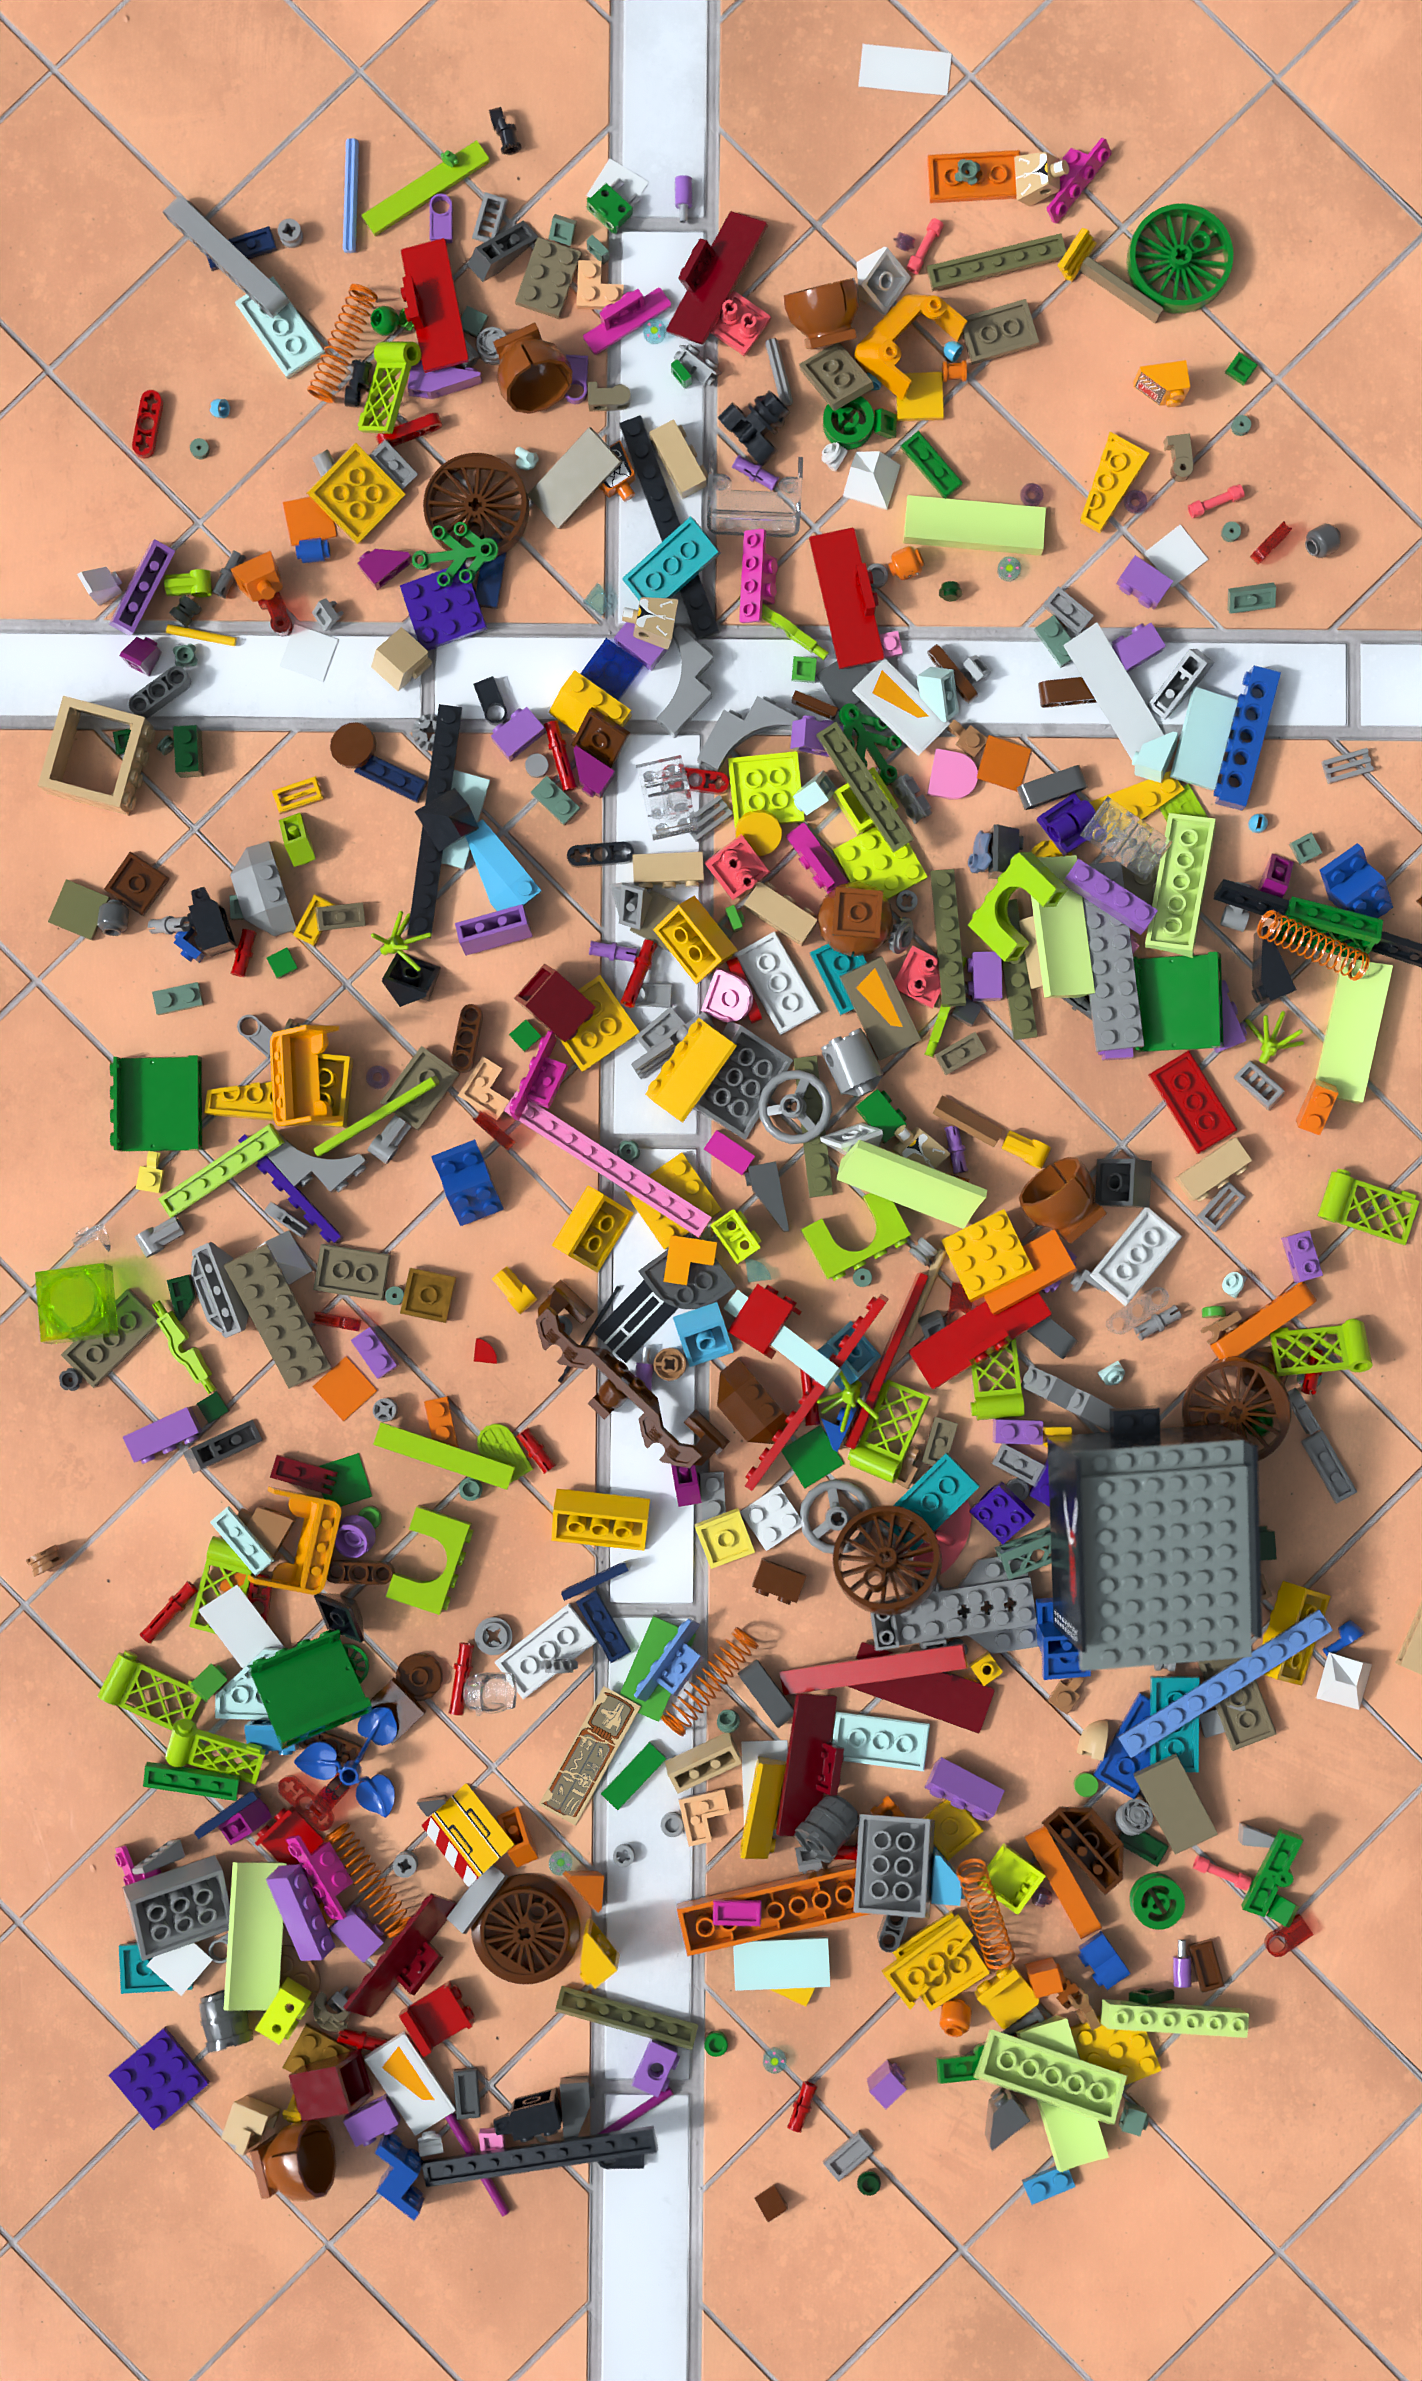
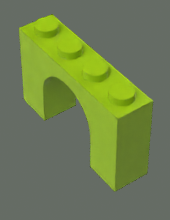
M1018 852L1010 860L1011 864L998 877V883L993 890L987 893L984 903L973 913V919L968 924L1004 962L1017 961L1030 943L1014 928L1009 920L1007 907L1013 892L1018 888H1023L1042 907H1056L1069 889L1032 852Z
M872 1193L862 1197L874 1218L876 1234L872 1243L861 1251H847L839 1247L833 1240L823 1219L801 1229L826 1279L832 1277L833 1281L846 1275L844 1270L850 1267L856 1270L867 1264L865 1259L873 1255L877 1259L887 1253L885 1248L893 1244L897 1248L908 1242L906 1237L911 1234L893 1201Z
M418 1505L409 1530L435 1538L443 1545L447 1554L446 1568L441 1576L431 1581H421L394 1573L386 1597L440 1615L442 1610L447 1611L451 1597H448L450 1587L455 1588L459 1575L455 1574L457 1566L463 1565L466 1552H463L465 1542L470 1543L474 1530L470 1529L472 1523Z

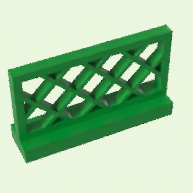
M1293 896L1289 901L1285 916L1289 919H1294L1296 923L1301 922L1304 926L1316 929L1319 933H1329L1333 940L1336 939L1341 943H1345L1344 940L1352 939L1354 942L1346 944L1353 946L1355 949L1360 948L1362 952L1369 954L1374 944H1378L1381 940L1382 919ZM1288 922L1282 926L1276 940L1282 941L1283 932H1286L1288 929ZM1297 924V930H1298V929L1301 928L1302 926ZM1295 925L1290 929L1293 934L1295 933ZM1303 931L1297 932L1296 938L1292 944H1298L1300 938L1303 936ZM1310 932L1304 936L1301 946L1305 947L1310 940L1306 939L1310 937ZM1288 934L1284 942L1290 943L1293 934ZM1318 935L1315 936V940L1311 941L1309 948H1314L1318 942ZM1325 939L1319 943L1318 951H1321L1325 946ZM1328 945L1325 952L1330 953L1333 945ZM1340 946L1334 949V955L1339 954ZM1347 949L1342 952L1341 957L1347 956ZM1355 952L1352 953L1349 956V958L1353 959L1355 957Z

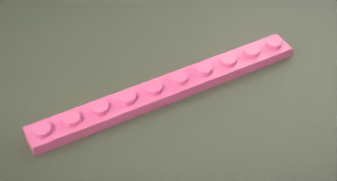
M516 1091L512 1099L517 1097L519 1092ZM512 1099L504 1109V1112L512 1116L509 1109ZM528 1101L519 1122L700 1238L712 1217L539 1105Z

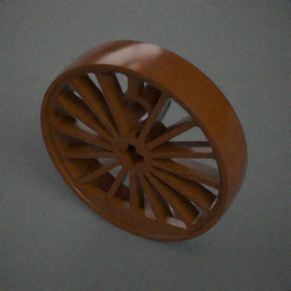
M467 453L445 462L429 480L423 499L424 518L432 535L435 523L460 515L446 528L448 534L454 530L456 523L465 520L464 523L470 529L473 526L481 527L480 533L477 534L481 539L488 538L483 519H485L503 539V541L498 543V557L513 548L522 537L529 519V497L518 473L504 460L486 453ZM460 469H462L470 495L451 476ZM465 469H476L475 493H473ZM481 469L491 470L480 490ZM496 471L507 474L486 492ZM449 478L466 498L441 487V484ZM511 479L518 486L516 489L493 496ZM437 491L460 502L434 501ZM518 494L521 495V505L492 504ZM476 504H480L481 507L474 511L473 508H476ZM433 507L459 508L436 517L432 516ZM492 510L521 512L518 521L515 522ZM487 515L513 526L514 529L508 536H505ZM462 526L459 532L460 534L465 531L464 526ZM443 531L441 533L437 532L438 537L442 536ZM457 536L456 540L461 543L463 537ZM435 539L445 551L453 550L443 541ZM489 546L483 549L484 554L489 552ZM476 557L468 558L467 561H474Z
M1228 1357L1208 1364L1190 1381L1183 1398L1182 1419L1184 1427L1204 1424L1223 1426L1229 1421L1226 1428L1230 1429L1232 1424H1234L1233 1432L1237 1433V1424H1239L1242 1436L1248 1440L1243 1426L1244 1423L1264 1446L1263 1449L1258 1451V1461L1273 1453L1286 1437L1291 1422V1401L1285 1385L1269 1367L1249 1358ZM1237 1366L1235 1399L1224 1372V1367ZM1241 1367L1251 1368L1255 1372L1242 1398L1239 1399ZM1217 1369L1220 1370L1229 1399L1207 1376L1209 1373ZM1258 1373H1260L1266 1385L1244 1402ZM1204 1379L1225 1403L1195 1389V1387ZM1268 1389L1271 1399L1249 1405ZM1194 1393L1218 1406H1191V1395ZM1273 1403L1276 1413L1250 1410ZM1233 1406L1242 1409L1239 1416L1235 1412L1231 1413ZM1190 1411L1204 1412L1203 1420L1192 1423ZM1211 1412L1218 1413L1221 1420L1218 1423H1211L1207 1415ZM1251 1416L1278 1418L1280 1430ZM1248 1421L1277 1436L1268 1444Z
M878 1506L857 1514L843 1527L834 1546L833 1568L841 1590L855 1605L873 1614L897 1615L916 1608L931 1595L941 1573L942 1554L935 1533L919 1515L902 1507ZM878 1519L890 1523L887 1547H885ZM874 1520L882 1548H879L862 1528L864 1524ZM896 1525L903 1530L892 1548L894 1527ZM856 1530H860L877 1552L849 1538ZM908 1532L915 1535V1537L899 1548ZM921 1539L930 1545L904 1553ZM850 1544L873 1557L844 1555L843 1551L845 1545ZM932 1551L934 1554L933 1563L905 1560ZM889 1556H890L891 1559H892V1561H891V1562L886 1561L885 1564H884V1562H883L882 1559H883V1558L888 1559ZM842 1560L870 1563L843 1572L841 1568ZM903 1566L932 1569L928 1579ZM898 1570L923 1582L924 1585L915 1592ZM865 1572L863 1578L851 1587H848L844 1581L845 1577ZM893 1572L912 1593V1596L901 1601ZM889 1574L897 1598L895 1603H885ZM875 1575L882 1577L881 1582L877 1585L869 1583V1580ZM863 1584H866L869 1590L864 1598L854 1593ZM882 1591L880 1603L869 1601L873 1592Z

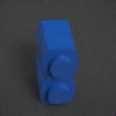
M1102 1931L1078 1947L1081 1952L1078 1957L1085 1967L1090 1965L1095 1973L1092 1974V1977L1099 1987L1104 1985L1108 1990L1131 1974Z

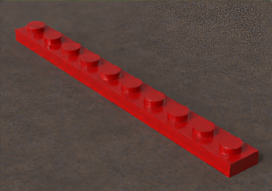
M883 1294L878 1298L872 1297L865 1307L869 1310L864 1318L862 1316L858 1317L852 1326L855 1329L851 1336L846 1334L838 1345L842 1348L837 1356L832 1354L828 1360L841 1368L889 1298ZM815 1379L811 1383L815 1386L811 1393L806 1391L798 1403L801 1404L797 1412L792 1410L785 1420L788 1423L784 1431L779 1429L772 1438V1441L775 1442L772 1448L768 1449L766 1447L758 1458L762 1461L757 1468L753 1466L745 1476L748 1479L745 1487L749 1490H754L826 1389Z

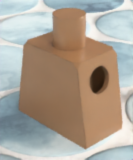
M264 1506L257 1507L254 1514L241 1508L237 1515L273 1558L277 1555L296 1521V1518Z

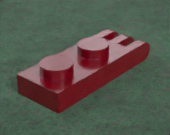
M276 1455L270 1478L332 1495L333 1490L324 1488V1485L334 1486L335 1481L327 1479V1475L337 1477L338 1472L282 1455Z

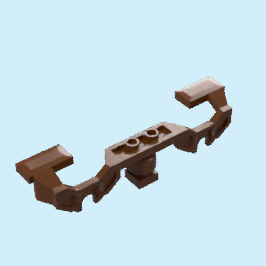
M559 1280L548 1291L549 1297L538 1308V1318L536 1319L542 1348L546 1351L551 1345H558L562 1349V1356L557 1360L558 1364L580 1369H588L594 1364L608 1378L600 1386L598 1393L587 1403L604 1420L615 1408L620 1407L629 1398L644 1412L638 1420L645 1447L648 1449L652 1444L660 1443L663 1445L665 1452L659 1460L662 1463L687 1468H690L692 1465L702 1466L714 1453L718 1455L730 1441L697 1409L693 1411L684 1423L700 1440L695 1445L680 1443L663 1427L658 1398L645 1386V1383L628 1370L625 1363L619 1361L607 1349L578 1345L561 1329L558 1314L564 1308L580 1324H583L594 1311L562 1280Z

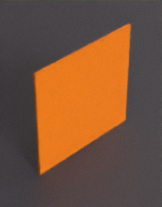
M311 497L283 502L291 546L299 545V540L321 537L323 540L337 537L334 521Z
M988 735L976 778L1018 792L1017 787L1022 784L1031 749Z
M347 1356L312 1386L342 1421H345L377 1392L375 1387Z

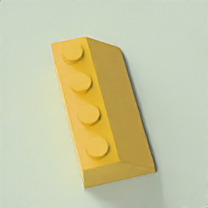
M698 1017L696 1022L689 1027L684 1039L675 1047L673 1055L663 1064L659 1075L649 1084L645 1095L683 1123L737 1045Z
M556 1489L551 1541L645 1551L650 1499Z
M1283 1581L1277 1593L1278 1597L1275 1607L1270 1614L1267 1631L1263 1636V1644L1318 1609L1325 1616L1331 1596ZM1316 1641L1264 1675L1302 1686Z
M761 1756L757 1758L740 1846V1858L768 1859L769 1852L774 1853L776 1839L772 1838L774 1829H777L779 1816L777 1815V1810L781 1802L786 1761Z

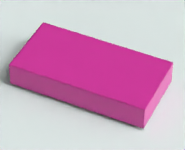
M718 1130L715 1131L703 1149L741 1176L755 1157Z
M713 1899V1925L761 1926V1900Z

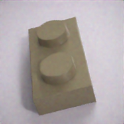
M363 902L315 907L318 931L366 926Z
M976 1032L938 1052L934 1057L946 1076L985 1054L987 1051Z
M938 1417L934 1418L921 1462L934 1465L946 1452L950 1453L958 1423Z

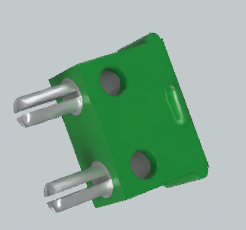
M618 178L611 186L605 183L591 198H587L586 204L587 210L613 234L618 233V229L632 216L633 207L641 200L637 193L628 201H625L617 193L624 185V181L621 178Z

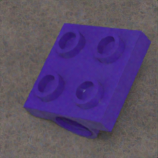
M1075 792L1036 819L1063 856H1066L1102 830L1096 822L1097 815L1093 806L1086 800L1081 801Z
M1003 1482L994 1485L969 1511L1002 1544L1021 1530L1035 1516Z

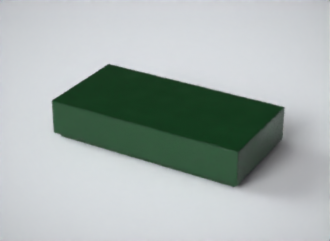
M1121 1831L1118 1836L1124 1844V1848L1157 1867L1169 1848L1166 1843L1145 1831L1133 1836L1126 1835Z

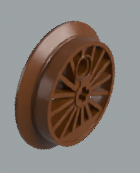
M531 1874L510 1876L472 1925V1942L481 1962L497 1977L515 1984L540 1983L557 1975L572 1959L580 1936L578 1912L570 1896L555 1882L542 1876ZM519 1893H529L528 1904L524 1913ZM534 1894L543 1897V1899H542V1898L533 1899V1898H534ZM510 1895L515 1896L519 1918L505 1899ZM547 1901H549L555 1907L551 1911H549V1905ZM498 1902H501L512 1920L493 1907ZM540 1906L543 1908L544 1914L535 1916L532 1913V1908ZM558 1912L563 1920L542 1925L543 1922ZM489 1913L507 1925L486 1922ZM525 1927L529 1928L528 1933L525 1935L521 1934L522 1929L524 1930ZM564 1927L565 1936L542 1931ZM485 1928L508 1933L486 1937ZM509 1939L498 1948L491 1944L492 1942ZM542 1939L563 1942V1946L559 1951ZM514 1943L513 1947L511 1948L508 1954L503 1952V1950H505ZM538 1945L556 1957L549 1963ZM518 1946H520L518 1960H516L512 1957V1955L514 1954ZM531 1947L544 1967L535 1969ZM524 1948H526L530 1969L522 1964Z

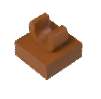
M1065 1977L1067 1988L1063 1992L1057 1993L1059 1996L1056 1998L1062 2006L1069 2009L1072 2004L1068 2000V1995L1071 1994L1074 1999L1079 1998L1080 1987Z

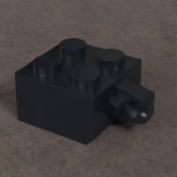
M205 887L192 890L193 905L188 906L190 913L187 914L191 927H194L197 932L194 938L198 949L212 957L237 948L225 909L211 899Z
M553 2088L515 2098L511 2104L510 2112L494 2118L493 2124L496 2135L512 2134L514 2141L527 2142L534 2139L536 2135L551 2136L556 2134L557 2130L561 2129L562 2109L557 2089Z

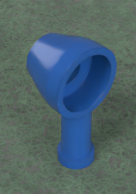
M1349 1620L1338 1628L1341 1638L1322 1650L1327 1657L1329 1652L1337 1653L1364 1635L1363 1629Z

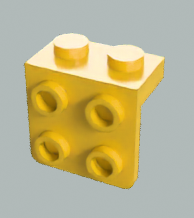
M1013 1964L999 1969L994 1977L989 1981H983L978 1985L977 1990L974 1991L978 2001L987 2008L1002 2029L1008 2028L1039 2004V1999L1035 1998L1030 1986Z

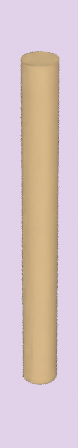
M937 1249L938 1254L934 1257L927 1273L928 1280L904 1333L907 1337H912L946 1255V1251L943 1249Z

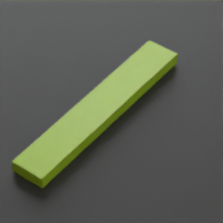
M476 140L455 154L459 160L457 165L455 164L453 167H450L442 162L363 213L362 218L373 235L377 236L428 203L436 194H442L490 163L489 157L479 142Z
M436 1076L430 1077L313 1149L317 1156L328 1153L438 1086L440 1083Z
M272 1123L268 1124L158 1198L169 1217L172 1218L285 1142Z
M380 1422L373 1443L375 1446L508 1490L515 1469L514 1466Z

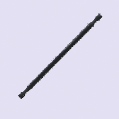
M616 1286L614 1293L609 1297L580 1345H586L621 1287ZM567 1366L565 1368L564 1373L558 1379L560 1383L563 1382L565 1375L569 1372L571 1367Z

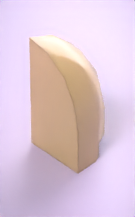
M1098 1720L1090 1723L1083 1730L1078 1743V1754L1088 1755L1092 1759L1103 1761L1108 1738L1107 1720Z

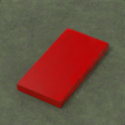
M1189 1050L1148 1074L1196 1154L1238 1130Z

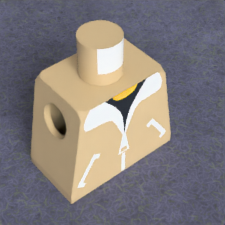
M1048 152L1014 157L1017 200L1027 206H1032L1058 192L1060 189V176L1069 173V166L1066 160L1058 161L1057 157Z
M640 598L637 610L624 607L622 621L635 624L633 632L635 638L668 650L672 640L678 599Z
M902 1125L894 1132L895 1136L900 1140L893 1147L897 1155L933 1169L950 1155L944 1147L919 1127H915L910 1131L906 1125Z

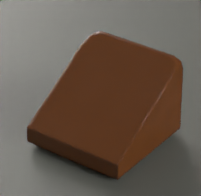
M775 2185L754 2197L767 2222L772 2221L788 2209L786 2201Z

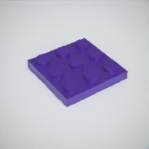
M466 563L453 578L452 585L449 587L440 586L437 582L438 575L446 572L448 568L400 585L417 640L427 651L488 629L473 583L465 584L459 579L460 571L468 569ZM469 572L464 575V580L467 581L470 578ZM444 576L442 578L443 584L447 583V576Z
M166 2027L161 2029L108 2075L153 2131L210 2083L208 2078Z

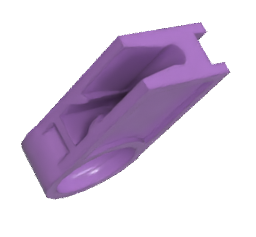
M436 194L429 203L430 240L444 238L446 243H453L452 201L445 194ZM442 200L449 203L450 207L447 212L443 214L434 212L433 206L436 202Z
M566 355V359L570 362L573 371L571 385L578 384L582 386L584 393L579 398H571L566 393L565 398L571 404H580L587 396L588 356Z

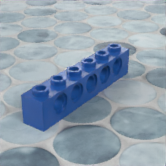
M1255 665L1249 672H1245L1242 685H1245V690L1238 697L1236 707L1240 708L1238 716L1233 718L1231 729L1234 730L1232 739L1228 738L1225 752H1228L1227 759L1222 761L1219 774H1222L1221 782L1216 783L1213 796L1216 797L1215 804L1240 811L1246 807L1281 672ZM1252 689H1259L1262 692V698H1256L1252 694ZM1246 711H1253L1256 714V720L1248 719ZM1247 733L1251 741L1249 743L1243 742L1240 734ZM1235 755H1241L1245 759V764H1237L1235 762ZM1229 778H1236L1239 781V787H1232L1229 784Z

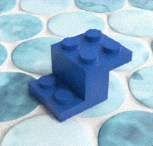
M1358 843L1320 869L1328 898L1339 909L1379 918L1393 908L1385 878L1368 864L1364 849Z
M475 1139L431 1156L440 1176L447 1200L460 1227L504 1210L488 1166Z
M1053 1598L1036 1599L1037 1644L1042 1654L1043 1679L1053 1680L1091 1676V1670L1082 1671L1079 1668V1649L1053 1625Z
M384 2134L379 2141L375 2154L390 2166L382 2175L376 2192L414 2221L420 2214L425 2198L422 2197V2192L418 2188L411 2186V2184L418 2177L423 2160L416 2150L412 2148L409 2150L405 2147L397 2135Z

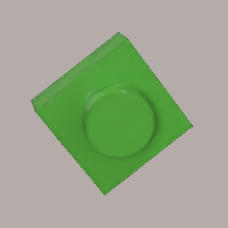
M793 656L791 681L815 683L817 658Z
M734 905L725 908L733 932L742 930V923L745 922L741 909L736 910Z

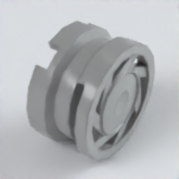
M489 327L480 332L476 341L480 358L490 365L500 364L493 341L506 336V334L499 328Z
M1131 1799L1118 1808L1115 1820L1120 1831L1126 1835L1133 1836L1139 1835L1150 1827L1153 1822V1814L1146 1802L1140 1799Z

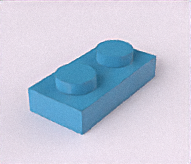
M1056 2166L1022 2180L1032 2205L1076 2187L1069 2170L1060 2172Z

